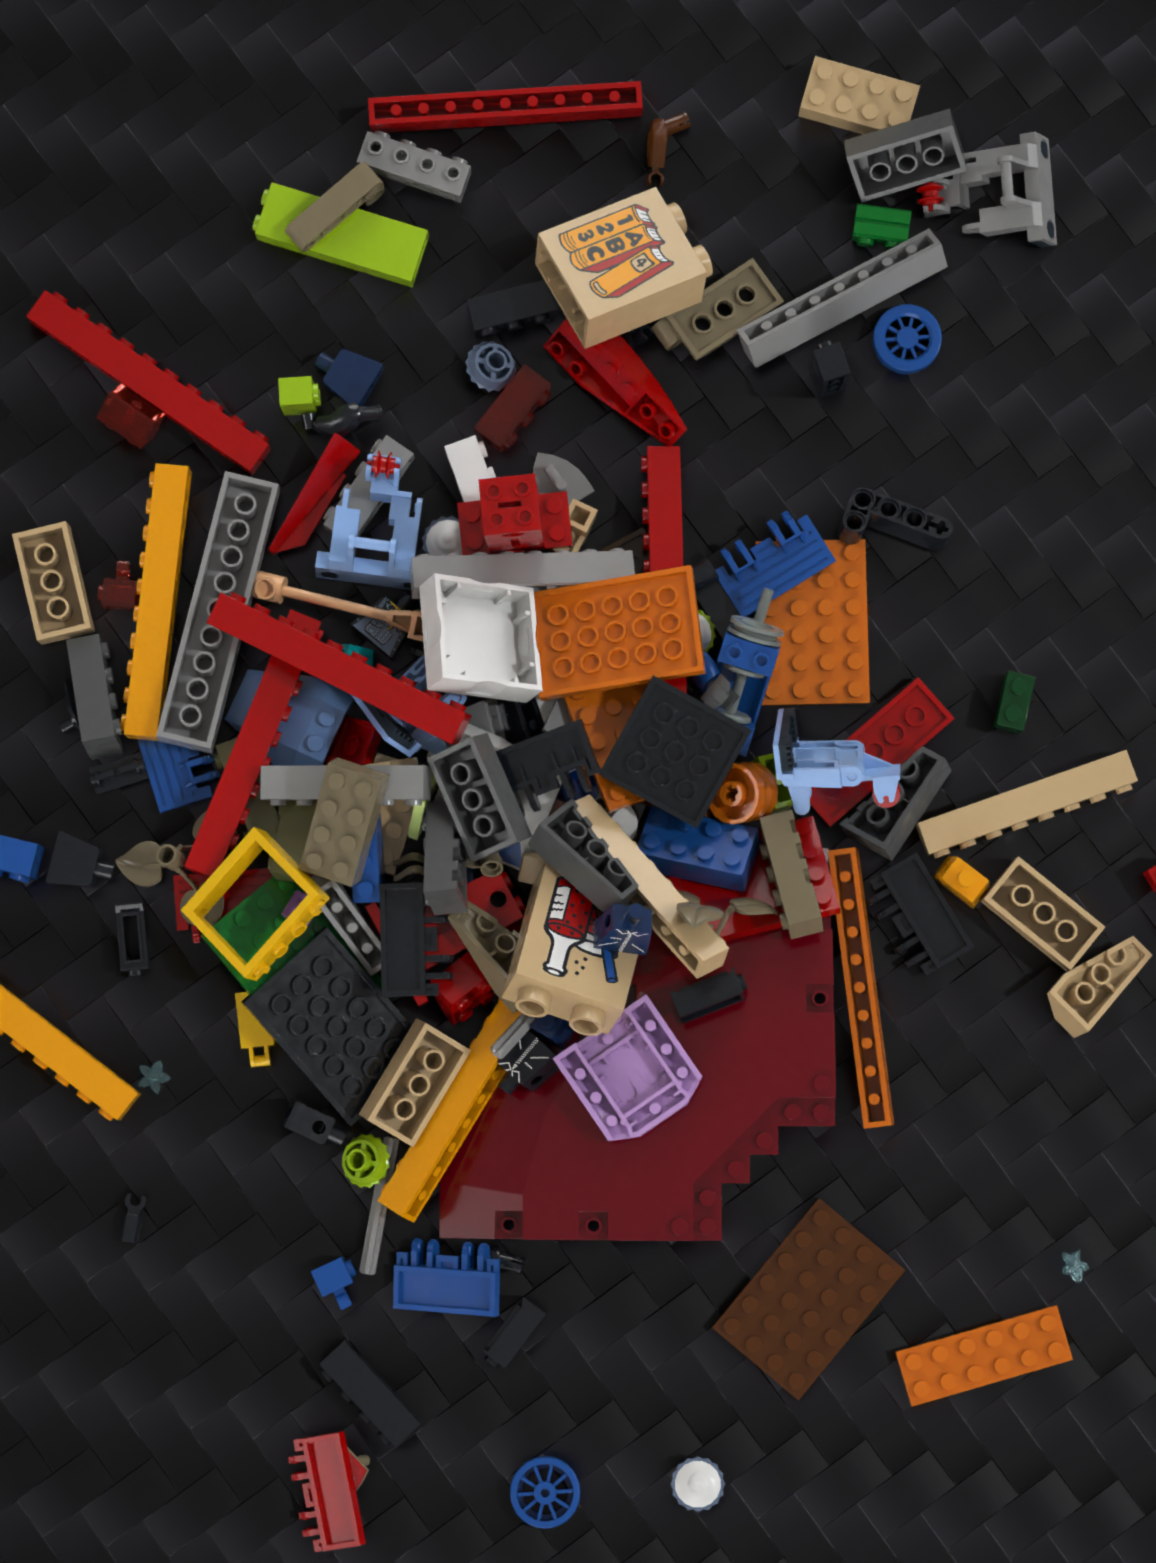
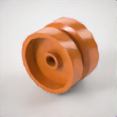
M753 761L735 762L709 808L714 816L724 823L741 824L760 821V817L770 815L777 804L778 787L776 779L770 769L761 763Z

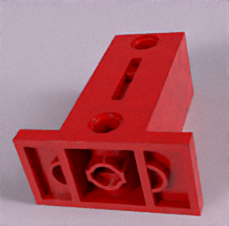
M535 473L478 479L480 500L457 503L462 555H472L477 552L492 555L506 551L524 553L573 547L567 491L539 494Z
M506 871L496 877L483 875L467 884L468 901L496 918L498 924L505 928L522 920L524 917L522 914L526 910L519 896L513 898L510 892L513 884ZM497 894L504 895L507 898L505 905L502 907L493 906L491 904L493 896ZM373 902L366 906V909L380 933V907L376 902ZM425 907V917L439 916L434 915L431 907ZM451 923L425 924V927H438V951L425 952L426 955H452L455 958L468 951ZM427 963V972L439 967L442 964ZM413 996L420 1008L430 1003L428 996Z

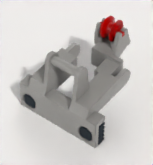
M1037 132L1020 134V144L964 153L967 171L953 175V179H938L922 184L921 187L916 189L917 192L922 193V198L917 203L923 205L924 217L929 218L951 213L950 207L954 206L970 209L968 188L990 184L989 178L1001 176L1003 196L1000 198V204L1002 206L979 209L980 222L963 225L962 232L965 234L980 233L989 237L1027 230L1028 242H1032L1041 248L1057 245L1049 139ZM1024 172L1026 199L1014 195L1012 174Z

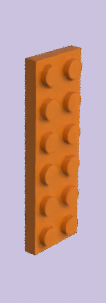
M1057 1305L895 1351L911 1407L1073 1360Z

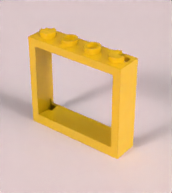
M253 827L181 911L244 978L258 981L264 973L268 974L273 962L288 951V945L305 932L307 924L314 916L322 912L321 908L330 897L305 871L299 869L300 866L266 831ZM264 849L308 895L247 963L204 916Z

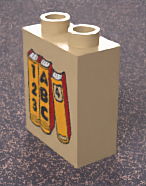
M656 187L538 233L535 264L584 349L702 302L706 278L713 273L710 257L702 245L691 246L685 236L687 223L681 208L675 202L666 205Z

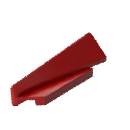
M334 433L271 543L268 551L272 555L306 547L345 482L347 475L344 472L360 454L361 451L337 433Z

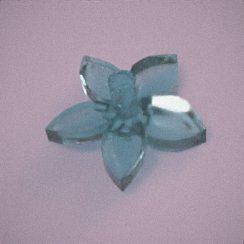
M161 1061L154 1063L152 1069L148 1066H140L142 1074L146 1077L141 1079L139 1087H147L151 1084L152 1090L158 1094L160 1082H167L171 1079L169 1075L162 1072Z
M1080 1250L1075 1251L1072 1256L1066 1252L1062 1253L1064 1261L1068 1264L1062 1268V1273L1071 1274L1072 1279L1080 1283L1083 1279V1272L1090 1268L1087 1263L1080 1262Z

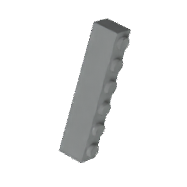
M327 765L261 766L260 799L269 800L270 806H286L287 801L297 800V806H313V800H318ZM362 765L390 775L382 806H394L395 800H405V805L421 806L422 800H431L430 766Z

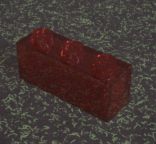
M524 364L474 427L475 434L500 453L504 448L510 449L518 438L516 433L520 427L526 428L535 416L532 413L538 405L544 406L550 398L551 383Z

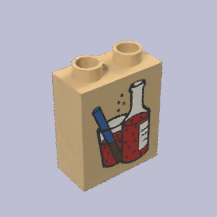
M545 862L531 888L501 998L514 1002L516 1009L527 1016L544 1017L549 1014L569 1021V1026L577 1033L587 1036H596L601 1033L608 1035L624 1011L638 954L593 948L594 922L603 912L548 862Z

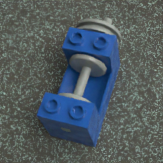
M763 588L754 619L739 615L731 616L730 621L734 625L728 624L716 663L720 673L727 677V680L731 683L730 687L740 697L728 711L721 706L715 710L752 730L739 755L745 757L782 643L777 637H783L785 633L782 629L764 622L774 593L773 590Z

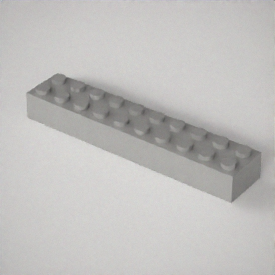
M227 471L224 473L156 734L160 742L213 754L242 640L206 622L220 593L230 596L231 592H235L247 598L245 604L251 606L255 579L261 568L280 494L279 484Z

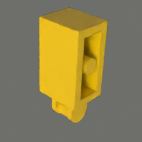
M247 992L235 993L241 1049L249 1048L251 1068L271 1065L270 1046L277 1045V1042L241 1002L249 994ZM264 1047L265 1055L255 1056V1048Z

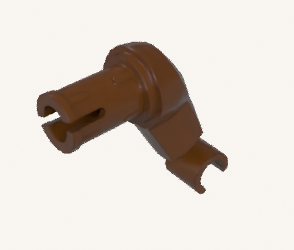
M683 111L665 120L656 118L651 122L647 138V166L652 167V172L645 179L647 187L651 186V176L658 179V188L663 184L664 176L660 173V168H665L668 139L670 135L691 127L690 122L686 123L689 120L686 112Z

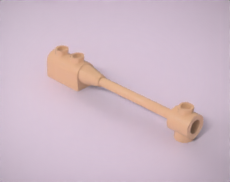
M263 571L257 573L252 593L254 598L281 604L284 598L288 597L386 621L387 624L407 632V638L423 642L421 610H383L288 586L287 577Z

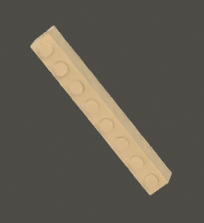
M1124 750L916 824V829L926 856L933 854L936 859L950 854L949 848L959 845L961 849L976 845L975 839L986 836V839L990 840L1003 835L1001 830L1012 827V830L1016 831L1029 826L1028 820L1038 818V821L1041 822L1055 817L1054 811L1064 809V812L1067 813L1081 808L1079 803L1089 799L1090 803L1093 804L1106 799L1105 793L1115 790L1118 795L1133 789L1131 784L1137 782L1138 779L1128 752Z
M590 794L576 800L578 812L582 817L587 816L593 824L591 827L593 832L599 839L603 838L609 845L608 851L612 857L619 858L638 883L639 887L629 904L638 903L644 908L652 910L653 931L697 979L723 966L729 950L725 941L712 930L707 922L692 929L681 917L676 909L677 904L689 901L683 898L673 887L671 881L663 876L653 861L644 855L638 848V845L624 833L620 825L605 812L600 803H597Z

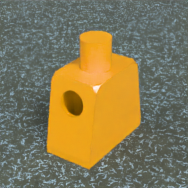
M948 855L932 876L935 881L972 909L975 908L990 888L987 878L957 856Z

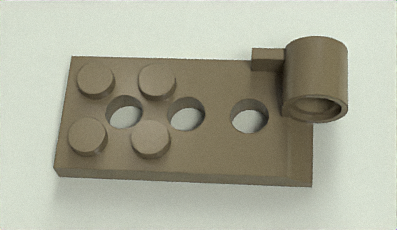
M751 258L704 289L702 302L663 317L651 329L667 351L674 349L683 342L697 361L738 335L737 329L782 306L784 300L755 260ZM739 291H750L753 295V300L750 302L741 300ZM720 304L728 305L731 309V314L729 316L720 315L717 311V306ZM699 318L707 320L709 329L705 331L699 330L695 325V320Z

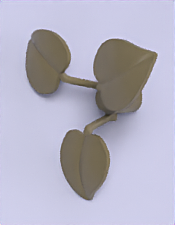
M206 812L194 824L192 834L195 839ZM144 841L135 845L126 854L115 860L124 876L142 887H150L159 883L163 876L162 867L180 874L194 889L186 892L182 897L180 912L188 923L195 926L181 911L204 884L202 883L198 887L182 870L186 861L184 851L191 850L193 845L183 846L179 844L176 848L170 844L160 846L153 841ZM224 896L204 916L212 926L221 918L224 908Z
M677 890L683 898L689 901L677 904L676 909L681 917L692 929L703 923L721 919L716 931L713 930V925L708 924L719 937L732 912L745 915L775 914L778 916L779 914L769 904L749 897L731 899L729 902L731 906L727 908L724 914L723 911L716 907L700 905V898L695 894Z

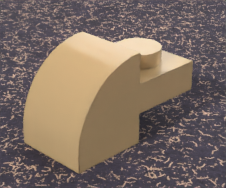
M573 498L569 505L573 547L548 550V552L554 553L558 550L579 552L591 530L598 510Z

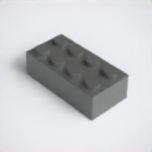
M950 108L844 140L846 158L861 202L967 171L964 151Z
M488 733L470 737L427 758L471 862L489 857L532 837Z

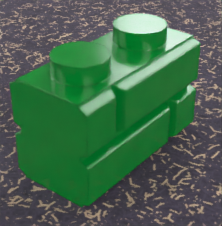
M857 204L851 241H857V245L861 247H873V244L884 245V249L889 250L908 240L911 211Z

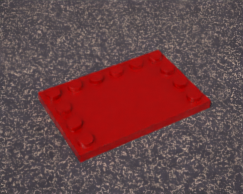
M810 816L795 820L796 832H799L804 854L803 859L806 858L811 879L810 883L814 887L821 917L841 913L814 817ZM758 829V831H759V837H760V843L762 844V843H764V842H763V836H762V830H761V829ZM760 850L745 892L663 875L671 881L676 890L693 893L700 898V905L716 907L723 911L724 914L727 908L731 906L729 904L730 900L740 897L761 900L776 909L779 914L783 913L782 907H776L772 893V890H776L775 882L769 883L765 867L770 866L768 859H762ZM732 912L720 933V937L726 942L782 928L779 914L778 916L775 914L745 915ZM721 919L707 923L713 925V930L716 931Z

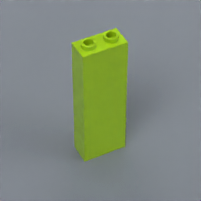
M273 182L269 190H264L261 199V205H264L261 215L257 214L253 223V230L257 240L413 288L429 239L428 230L357 208L308 251L302 252L285 233V229L320 197Z

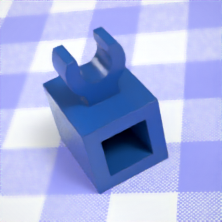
M342 1256L311 1271L322 1297L333 1292L341 1310L352 1305L344 1288L355 1282L353 1276L357 1275L350 1259L345 1261Z

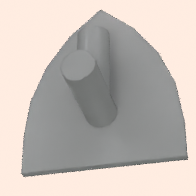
M537 453L533 473L536 475L539 494L567 491L568 504L570 505L573 498L580 501L594 492L587 478L573 464L555 455Z

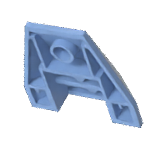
M247 670L225 717V720L238 732L241 730L265 671ZM300 675L299 680L303 681L297 697L292 695L288 704L293 707L287 723L281 721L278 729L279 732H282L276 748L271 746L267 757L272 758L271 763L274 766L324 765V760L345 716L349 715L355 702L351 694L317 677Z

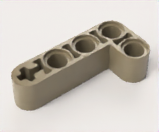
M366 162L358 164L286 227L285 233L302 252L308 251L363 203L369 206L378 200L385 191L383 181Z

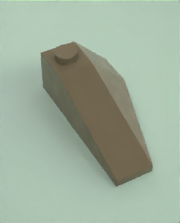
M468 901V912L450 914L448 920L493 991L514 1014L518 1011L515 1003L501 997L519 933L515 930L509 931L498 924L496 918Z

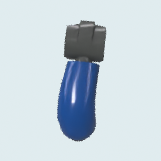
M703 650L706 674L688 676V678L702 692L700 699L706 705L713 709L721 706L728 711L740 696L730 687L731 683L723 673H720L711 656Z

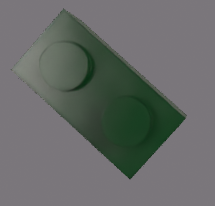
M1008 671L1004 675L993 728L1017 734L1024 731L1036 677Z

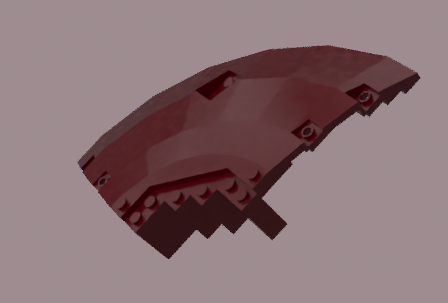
M823 848L824 855H825V858H826V861H827V865H828V868H829V872H830V865H829V858H828L829 848ZM831 916L822 918L823 932L795 939L790 938L788 929L778 928L726 941L725 943L729 950L723 966L698 979L652 929L646 956L638 955L625 1008L647 994L703 1076L688 1105L641 1137L608 1141L560 1069L535 1091H531L519 1084L514 1092L509 1095L497 1086L440 1180L439 1238L722 1241V1183H750V1155H778V1126H835L836 1064ZM731 967L734 968L736 975L742 973L748 988L743 991L746 1000L682 1024L670 991L680 992L679 989L724 971L730 973L732 972ZM817 993H821L825 997V1001L822 1004H817L814 1000ZM574 1032L563 1050L547 1041L545 1042L560 1054L574 1043L583 1040L587 1035ZM511 1219L514 1222L512 1230L504 1228L505 1220ZM592 1220L599 1223V1228L596 1231H590L588 1228V1223Z

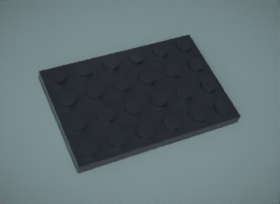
M325 926L241 1001L349 1126H352L362 1117L359 1115L361 1109L411 1028V1024L387 997H382L381 989Z

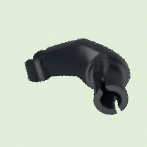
M350 402L340 406L331 415H320L317 417V413L302 414L301 422L303 429L312 428L317 433L332 436L334 433H337L344 437L353 432L361 422L381 421L383 411L380 404L359 406L355 402Z

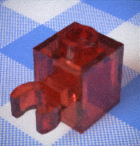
M117 561L116 579L104 578L103 585H99L97 598L98 601H101V606L104 609L134 612L135 605L138 606L137 581L129 580L131 564L128 561Z

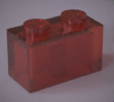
M121 383L108 393L97 415V419L103 422L109 429L125 437L129 443L142 449L154 439L166 414Z

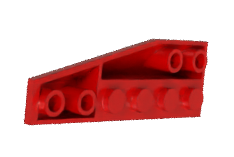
M566 318L544 344L543 347L581 387L666 446H673L686 432L685 424L659 382L620 335L584 349Z
M523 919L508 926L506 929L511 932L515 930L519 933ZM469 951L444 970L453 973V979L430 981V983H439V996H434V998L453 1026L459 1021H466L473 1014V1010L480 1004L486 1005L495 996V992Z

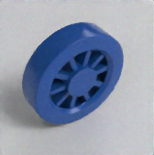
M902 304L887 310L879 318L872 337L873 350L877 359L887 369L899 374H914L926 369L937 357L942 342L941 329L935 317L926 309L913 304ZM901 317H910L908 327H904ZM914 318L923 322L916 329L912 328ZM895 320L900 329L899 331L890 326ZM925 327L928 329L929 335H918ZM886 332H889L896 337L886 338ZM929 341L928 347H925L918 342ZM896 343V346L889 350L887 344ZM914 348L921 351L923 354L917 357ZM901 350V358L895 356L894 353ZM906 352L910 353L912 359H904Z
M538 1456L523 1463L515 1472L510 1486V1499L514 1511L524 1522L537 1528H553L565 1523L576 1511L580 1500V1484L576 1473L566 1462L552 1456ZM539 1469H549L546 1480H542ZM552 1470L561 1475L554 1482L550 1481ZM534 1471L539 1481L537 1484L527 1478ZM564 1479L567 1488L556 1489V1485ZM526 1482L532 1486L534 1490L523 1491L524 1483ZM568 1493L566 1501L558 1498L556 1494ZM534 1495L535 1498L526 1504L523 1496ZM553 1501L562 1505L556 1512L552 1505ZM536 1502L540 1503L538 1513L530 1509ZM548 1504L551 1513L542 1514L544 1505Z

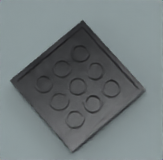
M653 675L600 769L601 772L598 774L689 825L698 828L752 730Z

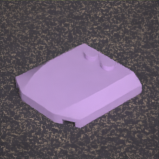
M647 994L624 1009L608 1035L601 1033L596 1036H587L553 1058L608 1141L643 1136L688 1105L703 1078Z

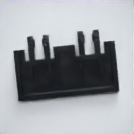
M582 719L496 751L523 816H525V809L518 790L524 788L530 807L534 812L541 810L538 796L560 788L556 775L560 776L565 792L571 799L576 797V789L569 771L576 769L581 787L586 793L592 791L589 776L601 772Z

